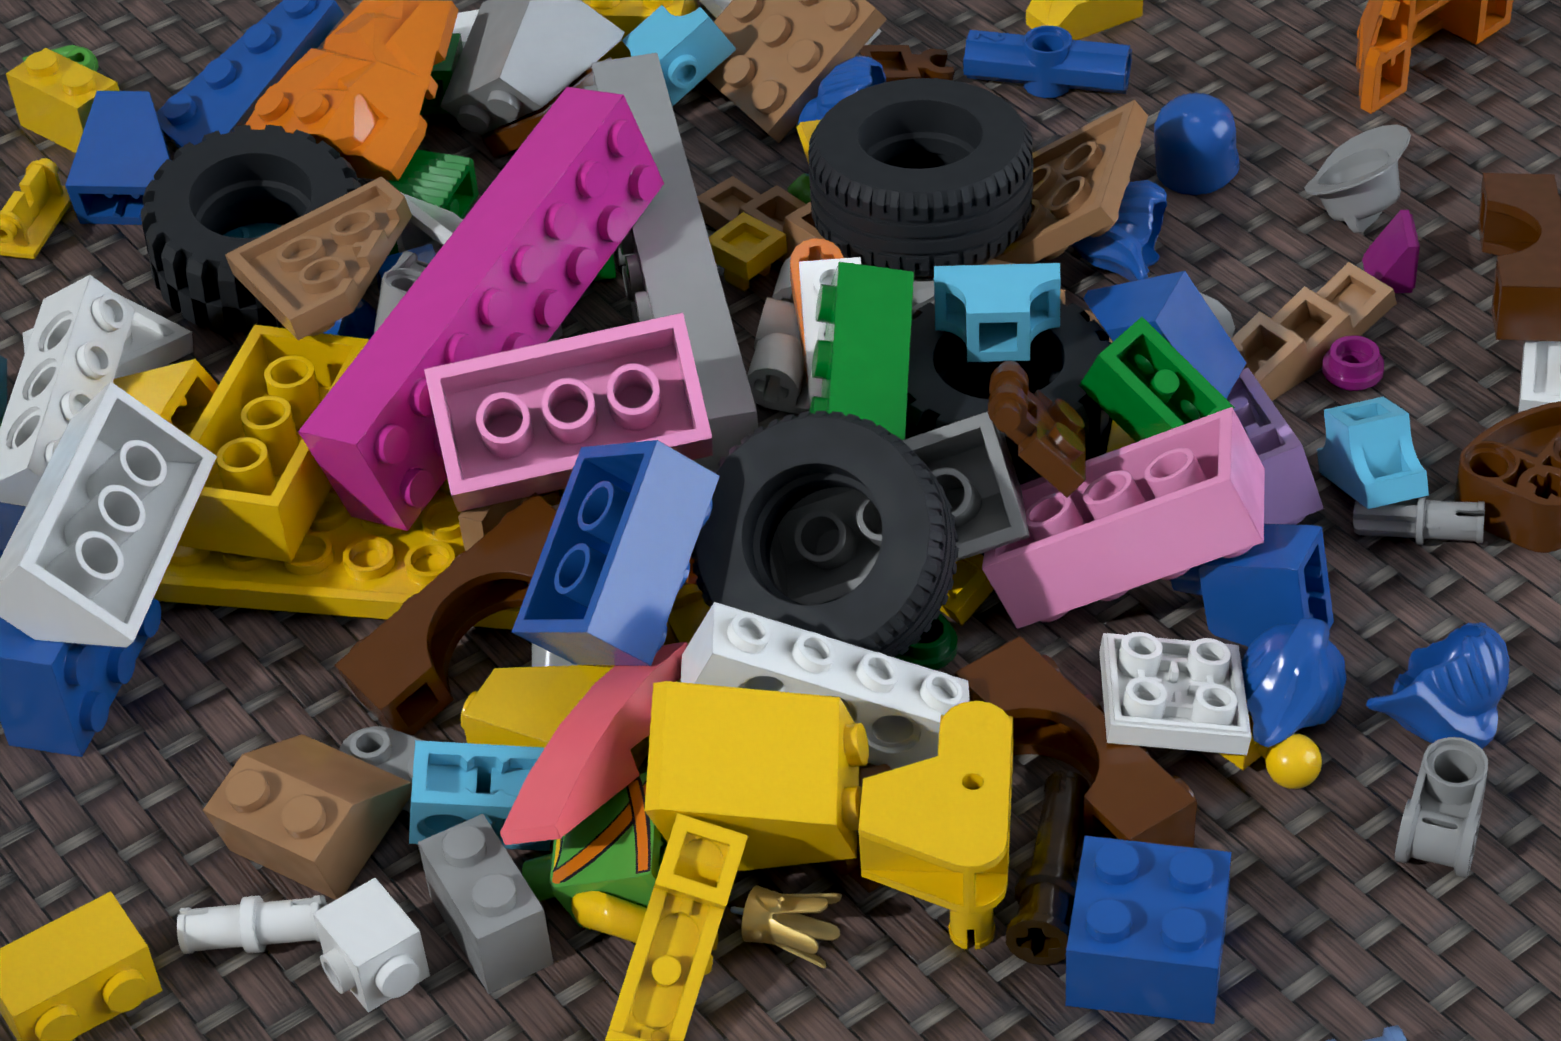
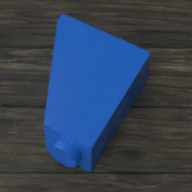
M96 92L65 184L80 224L142 225L141 209L144 206L142 198L146 187L151 180H154V174L166 159L171 160L150 92Z

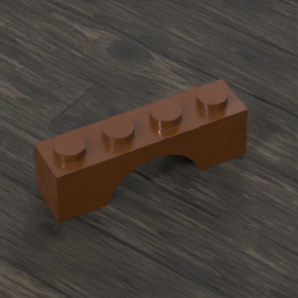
M1483 173L1478 229L1482 252L1498 255L1491 308L1496 340L1561 341V196L1558 194L1555 175Z
M536 492L520 506L509 511L498 525L469 550L459 554L448 568L419 593L409 597L397 612L369 636L359 640L351 648L350 652L335 664V667L357 699L387 728L413 736L454 699L449 686L448 670L452 654L459 641L475 624L487 616L505 609L521 607L557 512Z
M1019 636L955 672V677L968 680L969 702L982 701L992 703L1003 709L1008 716H1013V756L1033 754L1052 757L1073 766L1089 780L1092 786L1084 795L1083 843L1084 836L1194 847L1197 800L1190 787L1177 776L1172 777L1150 757L1145 746L1107 743L1105 713L1101 705L1094 697L1089 694L1083 695L1062 675L1052 658L1044 654L1040 655Z

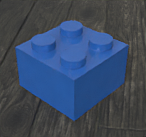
M1084 836L1066 948L1065 1006L1214 1024L1228 909L1232 852Z

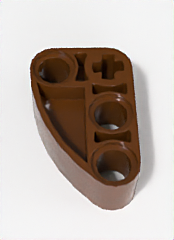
M1561 401L1519 412L1496 423L1470 442L1463 449L1459 460L1454 501H1485L1483 530L1534 552L1549 553L1561 549Z

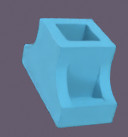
M661 5L622 40L630 50L631 57L651 53L658 54L672 106L736 50L734 45L701 7L687 15L674 16Z
M1060 263L934 266L935 330L947 331L959 336L967 347V362L1030 361V344L1033 338L1042 331L1060 327Z
M1384 396L1324 410L1326 441L1323 448L1317 449L1319 473L1367 509L1429 496L1427 471L1420 464L1414 450L1408 412Z

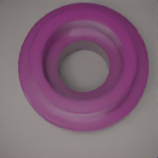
M1345 336L1334 341L1330 350L1324 355L1322 372L1325 378L1333 385L1348 391H1359L1376 385L1382 379L1385 363L1378 346L1372 340L1362 336Z

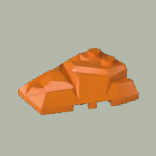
M363 0L326 38L322 49L311 48L288 70L278 83L267 89L266 93L257 101L255 110L245 125H250L251 130L265 129L266 125L282 126L285 132L291 134L296 129L311 134L315 138L316 144L323 140L338 151L340 157H343L351 164L357 178L377 179L382 176L385 180L399 181L424 139L428 124L420 115L424 97L427 100L435 99L438 84L430 75L433 66L446 59L459 11L452 1Z
M1369 0L1357 30L1358 50L1356 68L1357 72L1360 73V108L1372 114L1407 91L1412 47L1442 28L1477 45L1510 23L1513 0Z

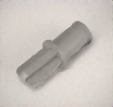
M1426 496L1418 498V500H1407L1371 509L1365 508L1358 501L1354 504L1353 528L1354 532L1358 535L1416 538V545H1423L1424 539L1483 543L1485 501L1426 500Z

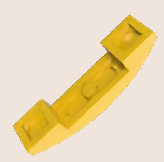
M677 813L605 1041H684L748 835Z

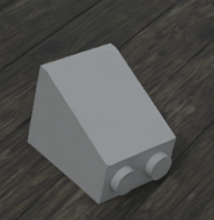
M487 0L481 4L440 107L453 115L463 128L480 135L487 134L499 126L506 125L544 107L592 66L591 63L597 62L622 40L624 31L582 0Z

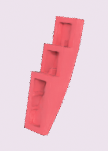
M687 642L663 645L655 654L651 666L615 665L591 687L559 725L528 773L500 831L505 845L561 839L640 776L631 749L650 735L653 683L663 681L676 682L681 678L682 654L688 646Z

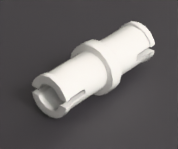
M259 895L243 897L238 905L195 909L190 907L180 908V914L177 917L179 946L183 954L194 953V951L243 947L248 954L264 952L268 944L312 940L320 942L313 913L326 906L327 902L323 895H316L313 898L264 902Z

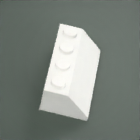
M110 382L70 420L0 558V617L34 640L127 648L134 642L217 456L117 385Z

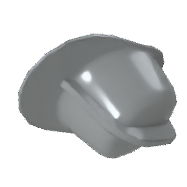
M1398 124L1384 125L1350 138L1336 148L1326 159L1315 177L1304 187L1306 193L1318 195L1332 219L1345 221L1353 233L1363 232L1378 219L1383 210L1392 206L1400 197L1401 190L1397 161L1405 151L1411 138L1407 127Z

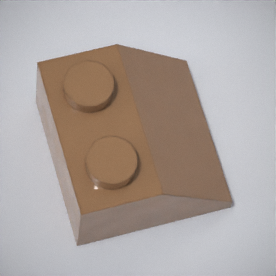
M301 734L242 754L202 811L230 851L336 900L345 895L411 797L412 782Z

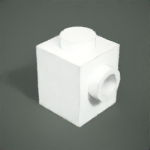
M376 878L313 913L324 953L320 956V961L327 977L340 994L351 990L367 1012L372 1011L392 998L405 995L417 983L430 976L420 930Z

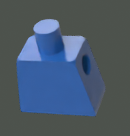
M1264 523V543L1253 546L1249 551L1233 558L1221 557L1192 567L1185 574L1171 579L1174 591L1203 596L1207 626L1212 634L1248 647L1263 631L1277 624L1288 623L1298 625L1302 618H1315L1323 620L1330 630L1334 622L1321 526Z

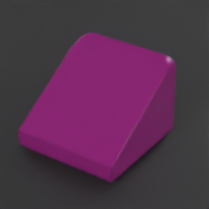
M1400 210L1369 246L1362 259L1364 271L1393 288L1394 293H1412L1416 285L1420 245L1413 215L1410 214L1409 210Z

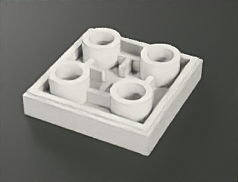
M1132 632L1127 635L1103 633L1099 653L1107 743L1247 755L1251 741V730L1239 645L1224 644L1211 638H1201L1196 641L1156 638L1144 632Z

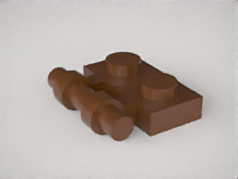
M1005 361L993 371L990 377L989 418L998 430L1004 432L1018 445V456L1068 498L1086 480L1084 421L1076 410L1064 400L1057 398L1052 402L1040 390L1032 394L1028 390L1029 379L1024 369L1015 361Z

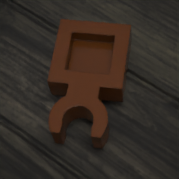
M864 45L855 55V57L867 56L881 63L886 76V82L911 78H938L953 81L955 73L953 67H945L948 53L943 49H928L921 54H912L909 45Z

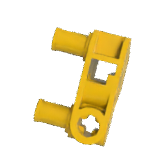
M982 701L963 702L952 707L945 715H941L938 756L863 779L858 829L861 877L949 909L950 923L948 931L950 939L960 948L967 949V930L972 929L974 930L975 950L988 946L994 939L995 923L993 920V908L1004 899L1008 887L1013 769V716H1008L1003 709L992 703Z

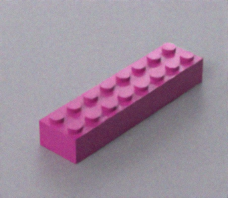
M572 87L565 88L298 431L351 517L406 531L411 528L447 479L424 369L548 342L664 185L663 179L623 94Z

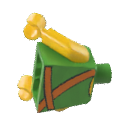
M647 772L640 774L639 777L561 839H555L553 853L527 860L522 867V876L538 901L556 897L580 927L616 936L633 943L637 941L668 844L644 811ZM718 932L712 950L717 949ZM711 954L704 976L712 971L713 956Z

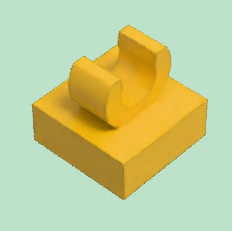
M744 212L709 236L715 263L725 268V280L743 291L749 288V280L758 273L763 276L769 274L771 264L787 253L785 233Z

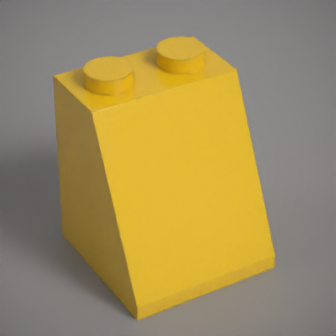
M672 681L653 683L644 811L667 842L669 841L677 813L748 835L737 871L857 858V830L859 829L862 788L859 786V766H866L869 759L866 730L862 723H855L840 697Z

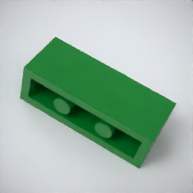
M839 261L831 285H820L816 305V322L826 323L825 340L816 341L813 354L812 378L822 379L821 397L813 396L810 405V412L812 414H815L816 411H826L827 413L835 411L842 412L847 416L850 413L858 416L860 419L865 418L873 421L876 426L881 425L891 434L896 435L901 440H905L914 272Z

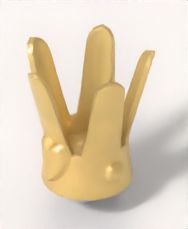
M756 885L750 891L744 908L733 906L730 909L734 914L743 915L741 928L742 938L745 942L774 944L823 969H826V962L821 957L815 955L819 948L815 939L833 941L841 935L840 929L836 925L799 914L824 911L828 904L840 901L842 894L839 893L781 894Z

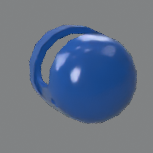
M1204 93L1183 94L1170 100L1161 108L1154 124V147L1157 177L1163 185L1177 193L1189 195L1211 193L1227 185L1240 169V160L1236 148V127L1231 110L1222 100Z

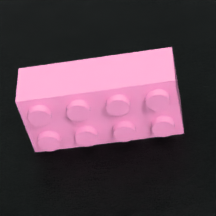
M683 313L424 369L449 488L458 512L528 497L535 492L542 494L566 488L581 447L658 440L691 460L713 456L712 434Z
M1233 407L1227 408L1087 460L1086 480L1068 498L1043 477L1020 485L1029 538L984 552L982 570L1018 629L1038 621L1051 622L1057 620L1070 610L1098 600L1111 601L1117 599L1132 588L1158 579L1170 580L1185 574L1192 567L1221 557L1233 558L1249 551L1253 546L1264 543L1265 468Z

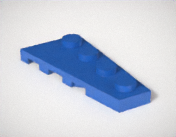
M283 0L257 24L251 26L223 54L211 61L180 92L170 97L164 106L156 112L163 134L180 149L189 142L193 145L201 143L203 136L218 130L220 134L235 132V126H244L254 112L257 101L266 93L267 89L278 83L288 70L311 48H318L345 15L336 1Z

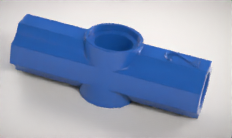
M1039 26L1031 29L1025 35L970 30L966 39L963 71L964 75L971 79L1024 84V88L1028 93L1041 98L1062 96L1069 89L1126 94L1132 65V49H1130V45L1072 40V36L1067 30L1057 26Z

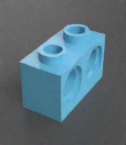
M415 740L409 844H418L419 841L484 814L505 849L549 851L551 840L505 845L500 834L528 773L543 752L544 747Z

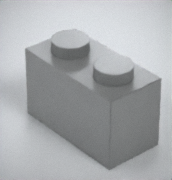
M484 814L418 842L430 898L488 994L554 964L544 909Z

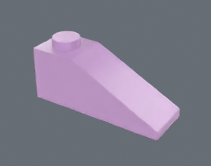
M1243 369L1227 400L1235 407L1234 411L1265 468L1264 523L1296 525L1307 515L1324 509L1301 442L1250 369Z

